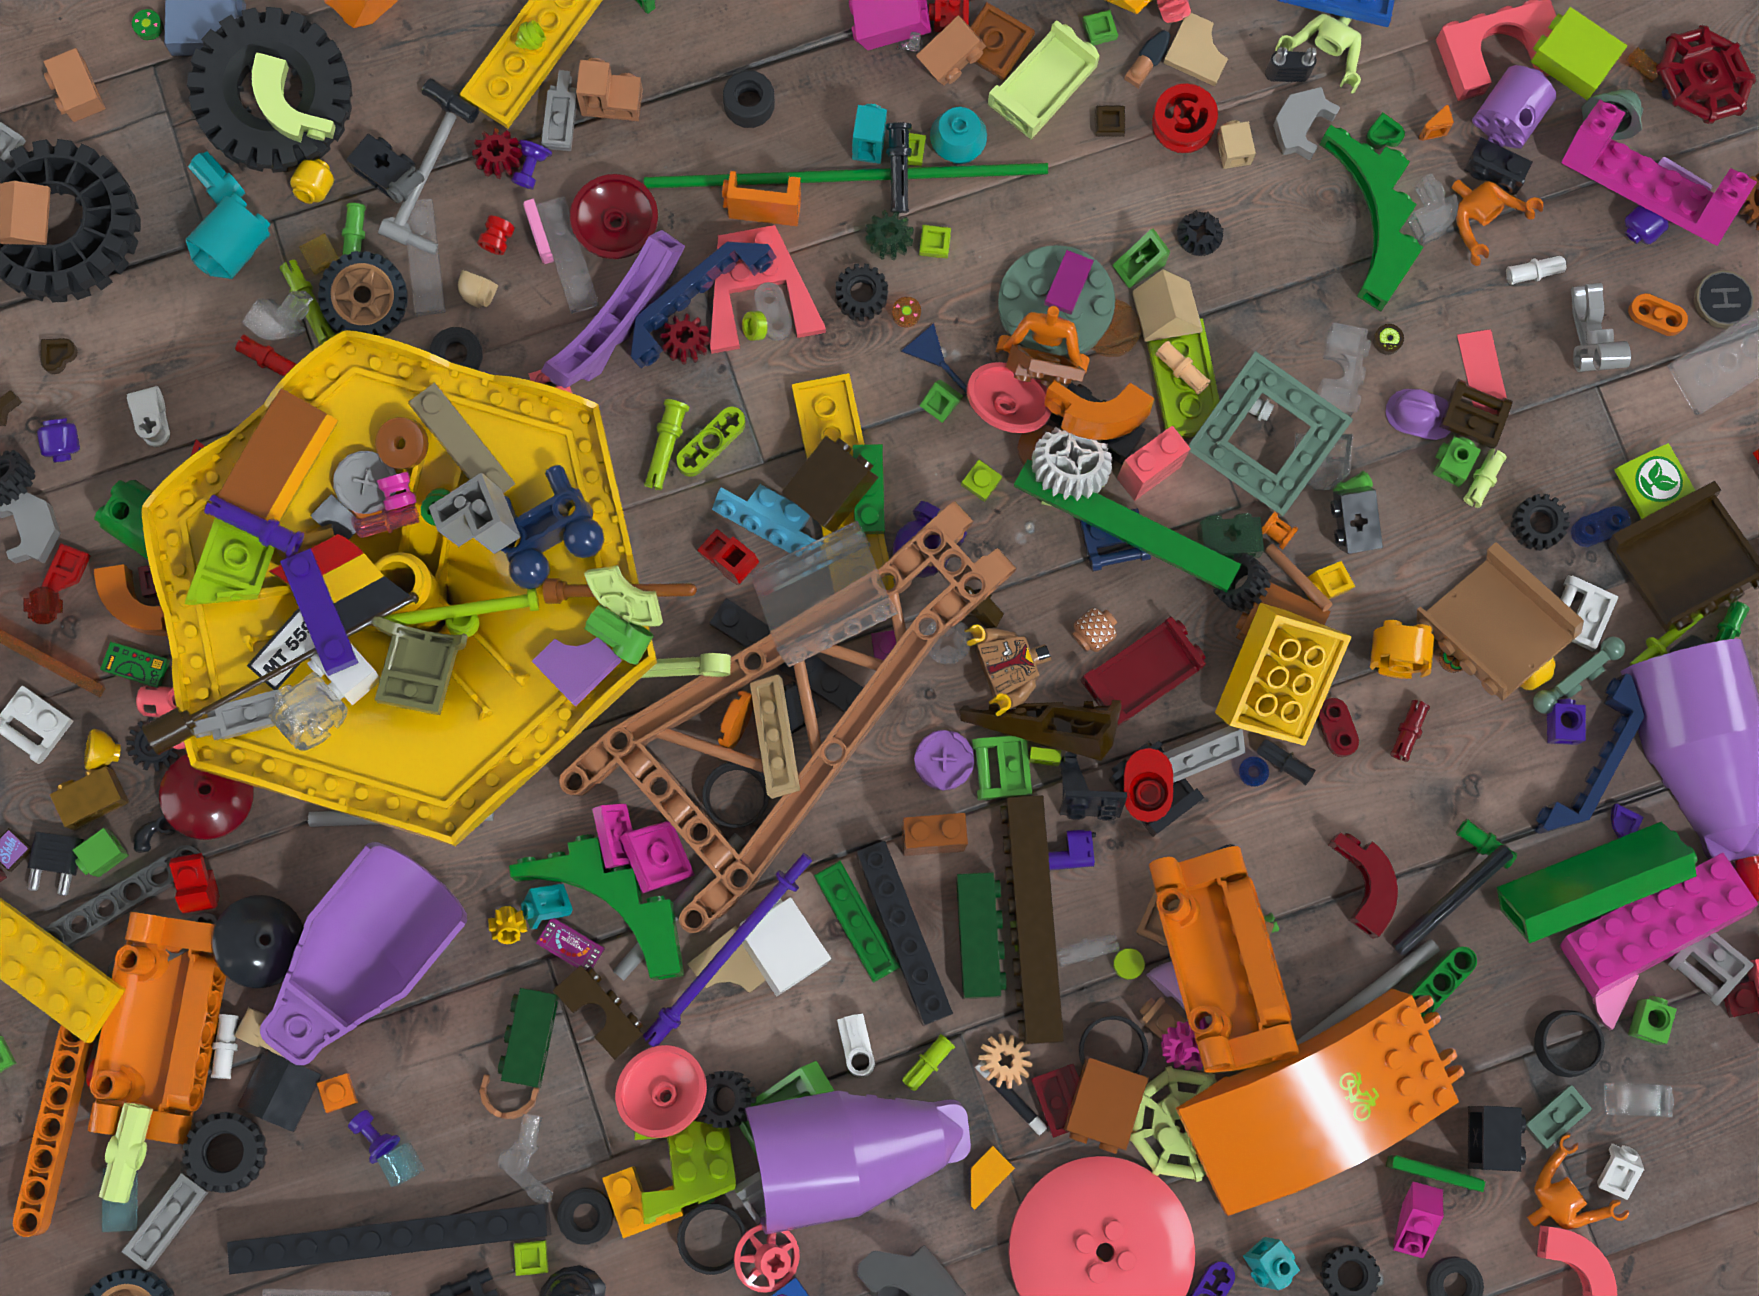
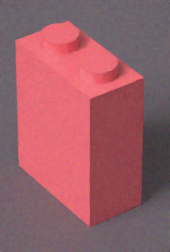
M1171 426L1125 459L1117 480L1135 501L1181 468L1191 448L1176 429Z

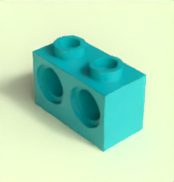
M877 104L858 105L853 132L852 160L881 164L886 133L887 109H883Z

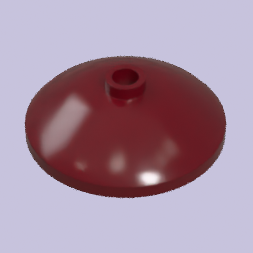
M607 174L589 181L578 191L571 205L570 222L576 239L587 251L606 259H622L640 252L648 237L656 232L658 209L652 193L640 181L622 174ZM615 220L621 222L618 227L611 226V223Z
M188 754L177 759L168 768L162 778L159 789L160 807L168 823L179 833L198 840L218 839L235 831L248 817L254 799L252 785L196 769L191 766ZM204 785L211 787V791L207 795L199 792L200 788Z

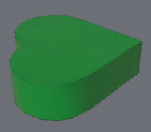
M1382 112L1370 127L1366 135V142L1374 149L1383 148L1385 145L1396 147L1401 144L1405 131L1399 123Z

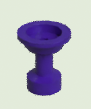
M520 140L521 152L526 159L521 172H514L511 181L521 187L533 190L536 180L532 177L536 163L551 157L552 152L536 143Z
M364 1110L350 1121L348 1128L353 1134L361 1132L371 1143L369 1147V1162L374 1164L386 1157L398 1145L400 1137L398 1135L392 1136L388 1133L380 1135L371 1125L374 1117L368 1110Z

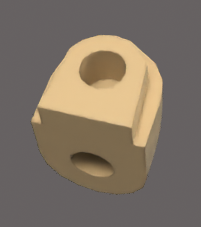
M461 270L458 290L464 301L477 308L489 306L498 285L479 275Z

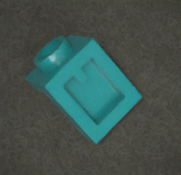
M564 884L531 888L521 903L524 919L528 921L530 929H537L541 920L570 916L573 911Z

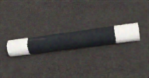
M982 1060L975 1068L986 1079L990 1072L988 1070L981 1072L980 1067L986 1065V1061ZM993 1077L988 1081L1039 1136L1048 1128L1012 1088L1007 1089L1005 1081H1002L1000 1088L996 1087L997 1078Z

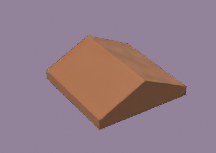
M19 181L0 183V244L47 245L50 187Z

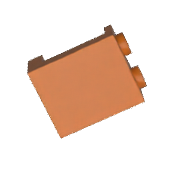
M730 171L729 180L724 179L722 197H724L723 208H728L729 219L798 226L801 205V178L789 176L787 193L738 188L736 171Z

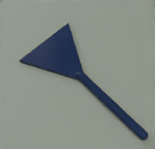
M934 323L901 351L942 367L967 394L966 384L944 361Z

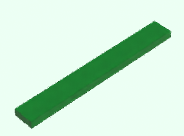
M1027 459L1014 483L1015 488L1227 593L1240 569V563L1100 494L1093 492L1089 499L1081 494V498L1078 501L1071 495L1065 500L1061 493L1053 497V489L1043 490V482H1036V473L1032 472L1033 462Z

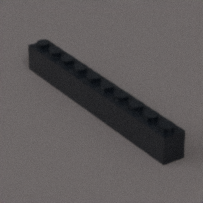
M549 1203L227 1242L229 1275L545 1237L552 1235Z

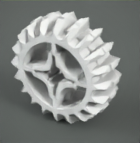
M1055 427L1052 433L1046 432L1042 439H1039L1036 443L1035 451L1032 454V472L1036 473V482H1043V490L1053 489V497L1061 493L1065 500L1071 495L1078 501L1082 494L1089 499L1093 492L1098 494L1102 486H1105L1108 482L1112 470V453L1107 452V444L1101 443V440L1081 438Z

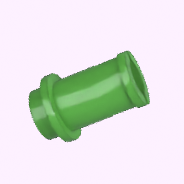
M1361 471L1344 483L1338 482L1333 492L1363 486L1373 487V482L1368 473Z

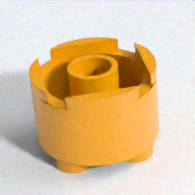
M1385 620L1382 627L1373 631L1370 668L1374 670L1377 667L1379 668L1378 674L1392 678L1412 679V673L1421 672L1420 678L1430 675L1434 646V635L1431 633L1432 627L1424 624L1406 626L1397 620Z

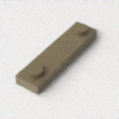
M435 382L409 401L410 407L469 480L482 473L501 488L503 494L516 484Z

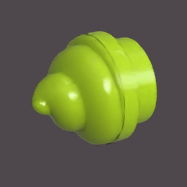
M536 21L524 22L519 27L515 45L522 49H539L542 47V42L546 40V36Z

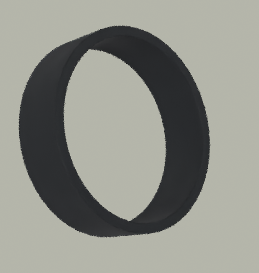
M1106 1016L1094 1021L1085 1029L1079 1042V1058L1082 1066L1085 1062L1084 1043L1090 1030L1102 1021L1118 1020L1131 1026L1138 1034L1142 1043L1143 1053L1141 1062L1134 1073L1139 1074L1143 1070L1148 1058V1043L1143 1031L1133 1021L1121 1016Z

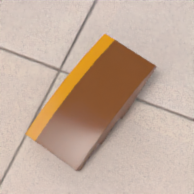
M281 388L218 494V498L264 520L276 519L281 522L303 486L305 478L320 456L322 448L337 426L338 420Z

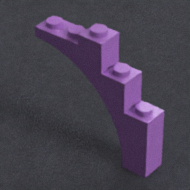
M663 230L650 235L627 275L600 312L568 346L545 362L541 372L548 376L552 383L563 388H567L581 379L590 381L600 375L615 346L630 337L635 327L636 316L659 298L685 245Z

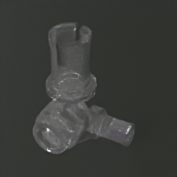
M523 1114L518 1142L514 1141V1145L510 1149L502 1150L499 1157V1168L504 1169L527 1192L534 1202L548 1203L553 1199L550 1197L553 1196L552 1191L527 1171L530 1162L529 1157L539 1149L536 1143L543 1118Z

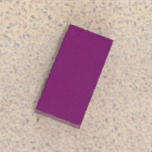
M1066 250L1044 305L1049 307L1056 306L1059 308V311L1072 315L1094 260Z

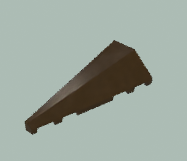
M1112 700L1111 705L1094 706L1093 701H1084V706L1080 707L1064 705L1063 702L1023 703L1016 706V709H1008L1001 716L995 714L1000 710L998 704H990L989 710L970 709L969 705H963L959 713L960 721L1102 761L1114 743L1121 711V700Z

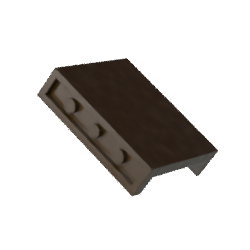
M1716 481L1614 533L1607 544L1665 632L1674 628L1680 631L1694 622L1693 618L1702 614L1703 617L1714 613L1719 609L1718 605L1727 600L1729 603H1733L1745 595V590L1751 587L1755 590L1759 589V556L1717 498L1721 489Z

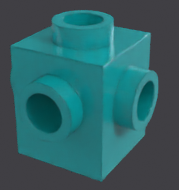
M1263 1237L1243 1255V1258L1252 1270L1251 1276L1260 1287L1275 1290L1284 1289L1290 1285L1292 1278L1300 1271L1294 1261L1295 1256L1293 1252L1279 1239Z

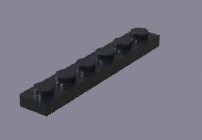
M727 598L709 622L711 626L745 648L776 631ZM804 650L803 655L811 691L845 713L863 687L807 650ZM792 658L776 667L796 681Z

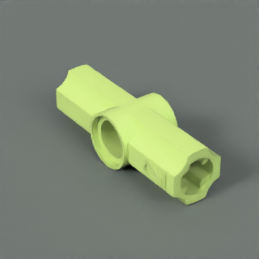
M124 1103L116 1134L110 1139L105 1153V1162L108 1164L99 1197L104 1200L127 1203L129 1201L136 1171L140 1169L146 1156L147 1143L144 1141L153 1108L141 1104Z

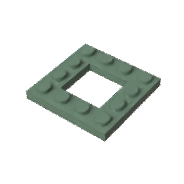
M1255 351L1188 446L1191 448V453L1275 512L1284 516L1350 425L1353 418ZM1262 393L1310 426V429L1277 475L1228 442Z

